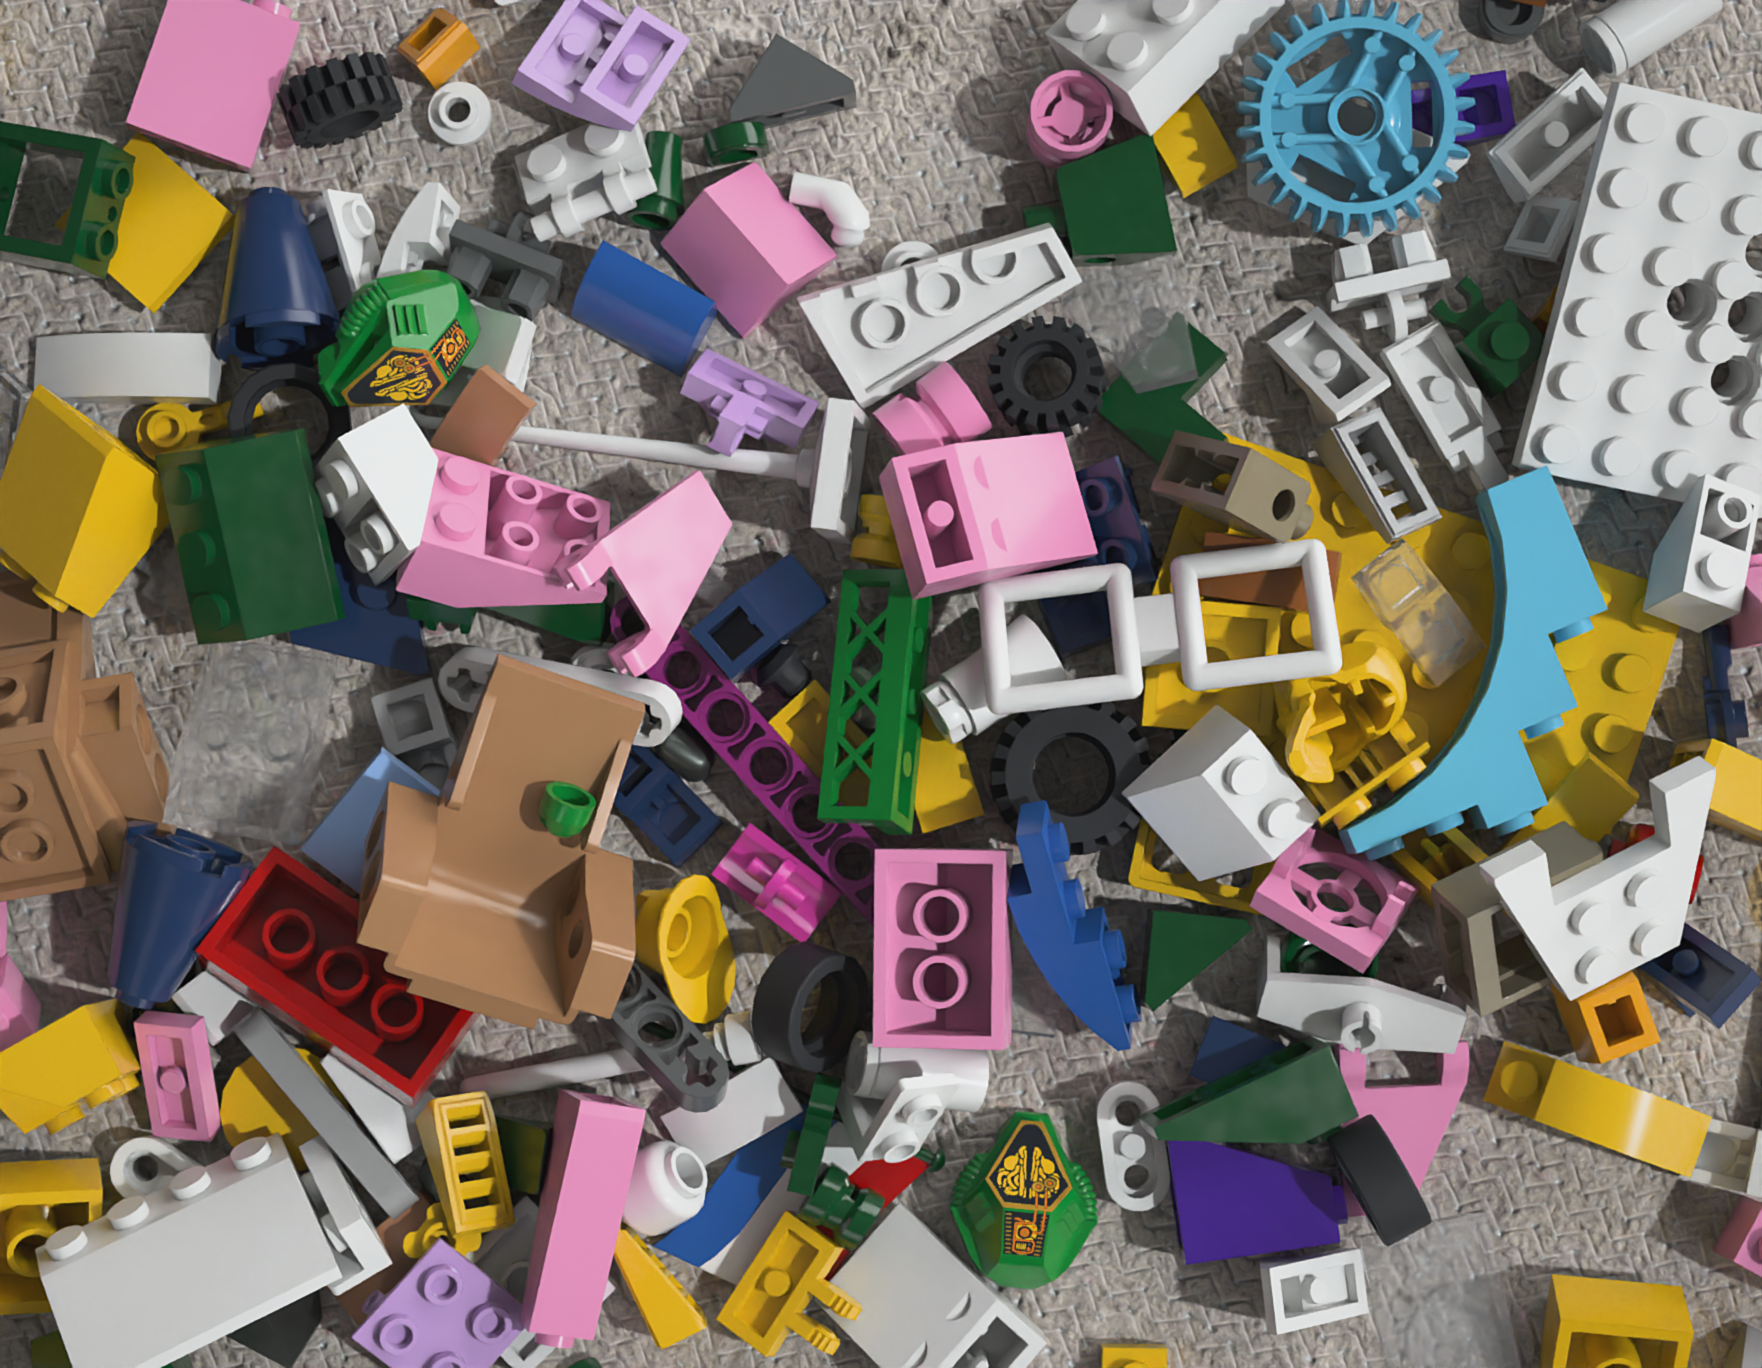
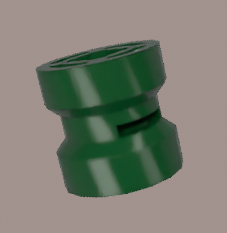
M831 1162L818 1177L812 1197L806 1196L796 1216L811 1227L822 1225L826 1229H831L833 1241L848 1252H851L874 1223L886 1199L870 1187L859 1190L855 1188V1185L849 1180L848 1172L834 1162Z

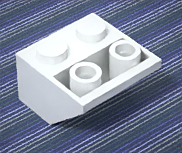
M404 403L337 438L313 469L323 515L327 518L333 517L346 538L344 542L345 549L351 562L360 572H367L375 585L387 580L420 545L439 460Z

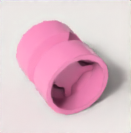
M1081 70L1060 71L1048 76L1037 87L1030 103L1026 123V140L1032 154L1044 166L1055 170L1060 166L1103 149L1113 120V102L1107 88L1095 76Z
M946 361L940 363L915 382L916 394L914 396L908 397L899 393L871 413L881 432L898 456L955 443L973 442L992 428L987 414L958 373Z

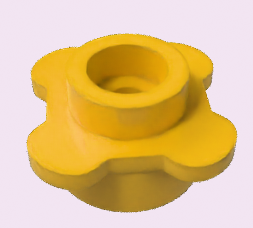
M438 1202L428 1208L427 1219L417 1231L410 1232L405 1236L403 1249L408 1257L421 1258L436 1241L437 1237L445 1235L449 1239V1245L465 1257L468 1252L476 1251L480 1247L482 1236L481 1233L452 1238L441 1202Z

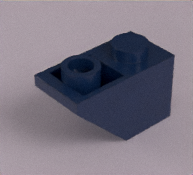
M789 553L737 589L689 631L735 684L828 606L831 600L793 555Z

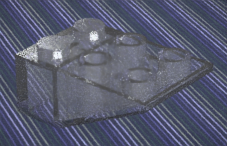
M250 641L209 644L174 756L162 823L289 845H302L307 838L339 657Z

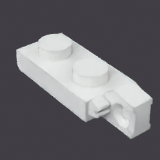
M1437 319L1408 335L1407 339L1399 340L1383 349L1379 355L1442 463L1446 462L1452 474L1454 475L1464 469L1479 494L1508 481L1510 478L1494 453L1505 446L1498 432L1502 427L1441 322Z

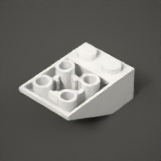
M900 1202L829 1280V1282L840 1287L862 1305V1311L857 1319L853 1321L837 1315L829 1306L814 1297V1300L880 1368H1026L1047 1344L1043 1331Z

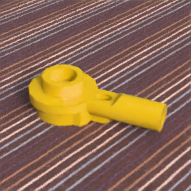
M232 400L196 412L190 411L182 404L158 403L147 409L139 419L136 429L137 443L145 456L156 463L155 455L203 442V436L228 428L227 416ZM260 402L256 405L252 419L264 416Z

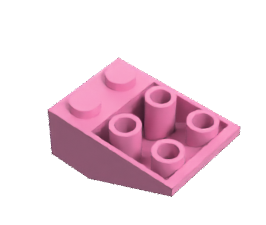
M1063 432L955 443L891 458L879 476L913 600L1086 559L1098 554Z
M432 448L439 460L421 542L417 549L398 567L396 591L456 608L603 602L607 595L608 569L592 585L582 591H577L574 586L570 589H565L552 566L572 552L596 541L610 530L611 502Z

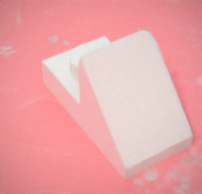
M1316 307L1266 342L1272 358L1306 392L1316 420L1320 424L1339 422L1391 386L1389 377L1319 307Z
M1339 1248L1298 1258H1260L1268 1334L1278 1335L1369 1313L1361 1248Z

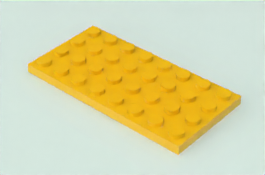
M1223 433L1228 438L1229 443L1252 448L1310 483L1311 492L1306 504L1313 510L1312 524L1304 536L1296 540L1290 539L1289 541L1317 539L1324 544L1326 550L1342 553L1334 603L1340 646L1356 641H1372L1382 645L1397 660L1405 678L1407 701L1402 717L1416 735L1407 745L1411 751H1414L1425 742H1428L1431 747L1427 755L1421 758L1427 767L1452 737L1474 696L1490 645L1494 586L1490 548L1483 523L1437 507L1442 516L1440 520L1387 544L1327 468ZM1228 474L1219 475L1213 481L1212 487L1225 493L1231 476ZM1382 487L1379 488L1383 497L1395 493ZM1406 503L1391 508L1396 520L1413 513ZM1181 505L1162 559V565L1158 571L1159 579L1154 582L1150 596L1173 593L1170 573L1172 560L1179 555L1202 553L1205 531L1259 539L1264 538L1235 531ZM1589 559L1587 561L1608 610L1589 617L1594 629L1560 643L1556 642L1553 632L1548 634L1578 707L1561 713L1564 726L1532 739H1527L1524 729L1518 731L1545 797L1589 751L1628 783L1680 626L1642 611L1648 585L1647 579ZM1200 597V601L1253 605L1214 599H1206ZM1281 611L1278 655L1314 650L1309 614ZM1142 666V667H1141V668H1142V675H1144V667H1145V666ZM1274 695L1273 719L1278 720L1279 716ZM1364 745V747L1362 748V750H1363L1364 752H1367V753H1369V754H1372V753L1369 751V749L1366 747V745ZM1612 828L1606 835L1611 834Z

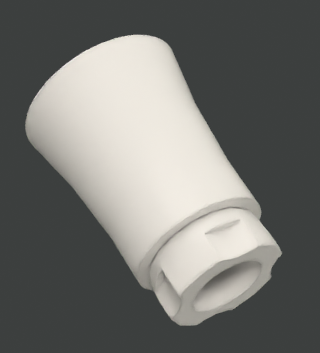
M1021 614L1006 627L1011 687L1068 680L1064 668L1051 644L1029 617ZM982 647L962 662L940 674L939 681L929 685L920 692L923 706L931 721L951 745L962 740L970 733L978 735L997 722L1015 714L996 715L987 708Z

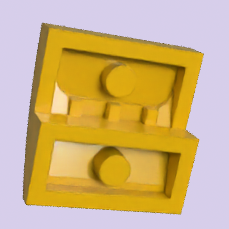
M137 132L122 149L136 157L133 167L134 180L132 190L125 199L117 231L118 246L115 255L110 260L107 273L155 314L233 228L235 215L147 137ZM71 206L54 223L63 233L65 232Z

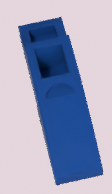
M1042 800L1021 804L1015 837L1023 863L1012 865L1007 892V901L1017 928L1033 960L1050 986L1068 1008L1095 1034L1117 1051L1131 1049L1133 1023L1141 1022L1142 1011L1136 985L1134 983L1125 985L1121 968H1125L1127 964L1126 950L1121 931L1119 929L1110 930L1103 906L1086 909L1083 889L1079 879L1069 880L1064 863L1070 859L1067 833L1062 822L1053 824L1047 801Z

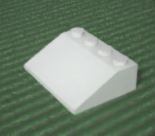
M279 1132L267 1138H250L237 1145L229 1156L206 1167L194 1166L185 1169L174 1176L169 1185L144 1197L136 1195L125 1198L111 1207L107 1215L82 1227L79 1225L65 1227L50 1236L45 1245L35 1249L40 1277L73 1368H161L342 1278L311 1198L300 1179L297 1168Z

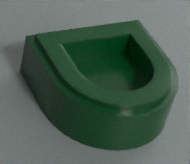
M761 122L728 124L714 128L703 135L707 162L712 167L763 158L770 154L765 125Z

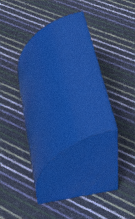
M604 240L596 251L581 281L571 312L573 319L681 378L718 314L716 303L712 299Z

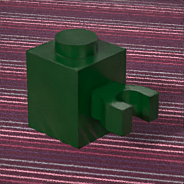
M1467 275L1454 287L1466 299L1467 307L1465 312H1453L1442 299L1428 312L1435 320L1438 319L1443 326L1455 329L1462 334L1464 339L1455 348L1476 384L1492 399L1508 387L1540 357L1545 336L1510 298L1491 313L1485 307L1481 289Z

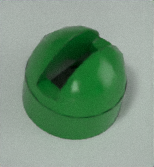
M559 781L550 782L546 785L541 798L538 816L543 826L552 835L560 838H569L581 833L589 823L596 800L589 792L576 785Z

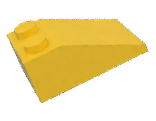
M1551 1274L1542 1328L1540 1368H1687L1694 1330L1682 1286Z

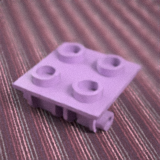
M439 1237L390 1292L384 1295L379 1290H375L368 1296L361 1309L368 1317L351 1334V1338L390 1368H489L524 1330L525 1327L519 1322L522 1302Z

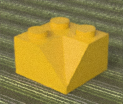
M118 999L83 1005L0 1052V1109L24 1134L46 1127L48 1133L52 1136L86 1117L80 1106L87 1103L91 1110L105 1102L107 1104L142 1085L137 1077V1074L142 1072L137 1041L128 1033L126 1028L127 1015Z
M98 1158L0 1162V1315L53 1312L40 1277L35 1249L45 1245L50 1236L65 1227L72 1225L82 1227L102 1217L103 1188Z

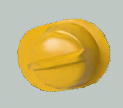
M693 874L682 879L674 888L644 890L640 892L635 898L637 911L635 919L636 957L648 969L665 978L674 1004L691 1022L706 1024L717 1019L728 1006L735 987L736 962L733 946L722 915L716 886L708 877Z

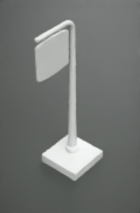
M479 296L478 299L470 300L474 310L476 305L506 312L501 308L500 298ZM532 342L517 385H514L521 392H524L527 380ZM460 367L445 391L442 389L439 397L435 396L429 404L452 407L476 372ZM828 398L815 450L802 449L799 455L737 448L732 456L728 457L707 445L521 426L511 441L796 480L798 487L810 488V527L829 542L852 545L853 538L856 536L858 508L862 493L871 420L855 401ZM405 405L416 424L420 427L437 430L444 419L423 415L416 410L414 405Z

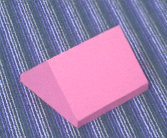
M756 162L703 189L660 243L661 247L704 296L715 301L718 312L742 339L746 338L838 258L833 249L796 207L789 203L788 198Z

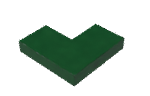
M1178 315L1113 382L1106 392L1101 395L1103 405L1099 413L1096 411L1095 413L1158 467L1161 465L1175 430L1229 443L1228 438L1187 404L1227 361L1225 352L1183 317Z

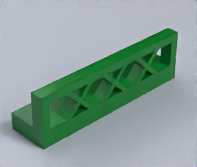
M904 569L843 570L817 819L823 823L873 824L886 834L912 835L924 704L920 692L926 688L935 595L913 600ZM860 587H889L887 608L867 625L858 614ZM857 624L862 631L855 637ZM885 630L883 643L878 636ZM873 642L883 654L881 670L862 687L851 675L853 659ZM851 686L856 693L849 699ZM877 692H879L878 705L872 699ZM866 704L876 715L875 732L855 749L845 737L846 721ZM843 750H845L849 756L842 762ZM872 755V765L870 767L865 760ZM860 767L870 779L868 805L838 806L840 783L855 769Z

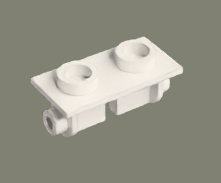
M326 189L322 191L323 199L315 200L307 205L310 215L306 216L305 219L320 262L326 263L337 257L339 259L340 266L325 272V276L340 319H342L354 293L363 284L376 279L382 259L374 235L376 228L375 219L370 208L365 203L363 195Z

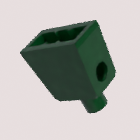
M1142 134L1055 169L1052 179L1055 200L1021 207L1024 230L1049 222L1058 238H1064L1066 252L1074 267L1166 264L1172 262L1177 252L1153 135L1150 137L1147 134Z

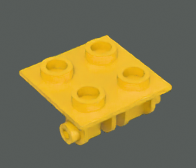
M1403 717L1386 734L1365 744L1382 767L1381 770L1377 771L1363 750L1360 751L1357 757L1371 777L1361 782L1350 766L1343 770L1355 786L1354 789H1349L1339 773L1334 774V780L1327 783L1307 782L1302 779L1305 784L1299 787V789L1315 808L1321 805L1326 812L1317 819L1321 829L1332 821L1339 830L1343 829L1371 809L1372 804L1367 799V796L1386 784L1394 793L1425 771L1426 765L1421 758L1427 755L1431 746L1428 742H1425L1414 751H1411L1407 743L1414 739L1416 735Z

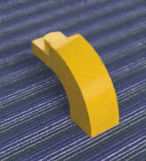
M1505 1040L1483 1098L1485 1102L1690 1178L1712 1119L1711 1116Z

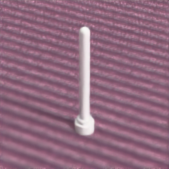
M752 1010L728 1014L725 1016L724 1022L714 1024L713 1031L702 1033L723 1055L726 1061L732 1060L735 1066L759 1062L763 1058V1051L757 1045L751 1023ZM666 1039L647 1044L652 1046H663L667 1043H670L672 1039ZM619 1048L469 1077L463 1080L459 1091L460 1094L487 1091L489 1099H495L642 1071L644 1069L625 1048ZM686 1048L678 1057L683 1063L685 1062Z

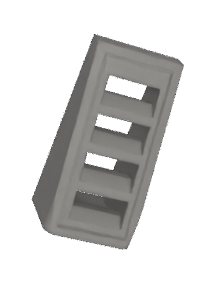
M1380 407L1330 428L1313 444L1325 467L1387 544L1429 526L1442 518ZM1359 445L1365 454L1360 455L1355 446ZM1375 464L1381 473L1372 476L1367 467ZM1390 483L1397 492L1383 497L1379 488ZM1406 503L1413 513L1396 520L1391 508Z

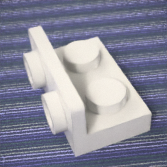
M318 1135L299 1146L310 1170L300 1176V1179L311 1198L342 1275V1278L327 1285L333 1295L337 1296L393 1263L351 1178L328 1143L321 1135Z

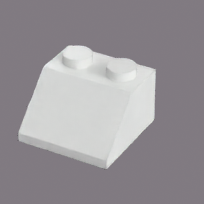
M1217 704L1122 792L1123 796L1198 881L1274 861L1322 816L1252 730Z

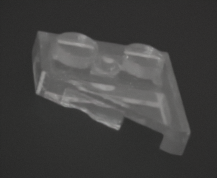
M1172 254L1082 276L1083 282L1057 296L1062 306L1078 325L1084 329L1088 337H1092L1099 350L1136 394L1199 379L1177 267Z

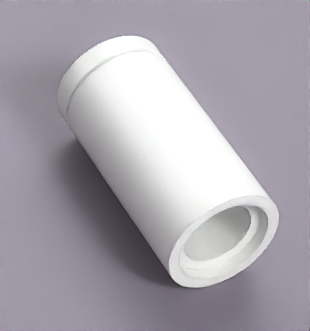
M1619 0L1581 24L1579 35L1582 45L1595 67L1604 76L1614 79L1721 11L1723 2L1722 0Z
M860 1030L853 1037L847 1056L846 1087L848 1093L853 1096L886 1100L893 1086L900 1079L954 1073L959 1087L945 1109L975 1113L981 1107L986 1095L989 1080V1061L985 1050L873 1047V1032Z

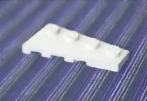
M1048 222L797 297V300L863 410L934 369L943 361L953 358L1083 281L1055 230Z

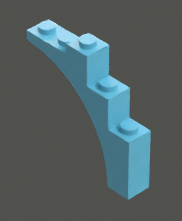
M1547 465L1487 489L1475 496L1489 543L1494 586L1490 645L1476 692L1452 737L1429 763L1423 773L1380 808L1355 820L1343 829L1337 830L1347 854H1358L1365 851L1369 861L1386 856L1404 848L1405 845L1401 836L1425 827L1428 836H1433L1463 824L1465 821L1461 811L1466 809L1475 829H1489L1494 826L1498 836L1534 823L1535 820L1531 811L1548 804L1518 731L1524 729L1527 739L1543 735L1564 726L1560 714L1578 707L1548 634L1553 632L1556 642L1560 643L1594 629L1589 617L1608 610Z

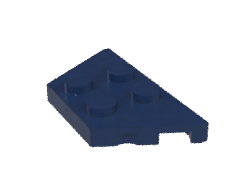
M324 516L346 618L290 631L292 644L421 676L433 674L421 620L409 619L406 601L409 594L395 590L397 569L387 580L375 585L367 572H360L351 562L345 549L344 542L346 538L333 517L327 518Z

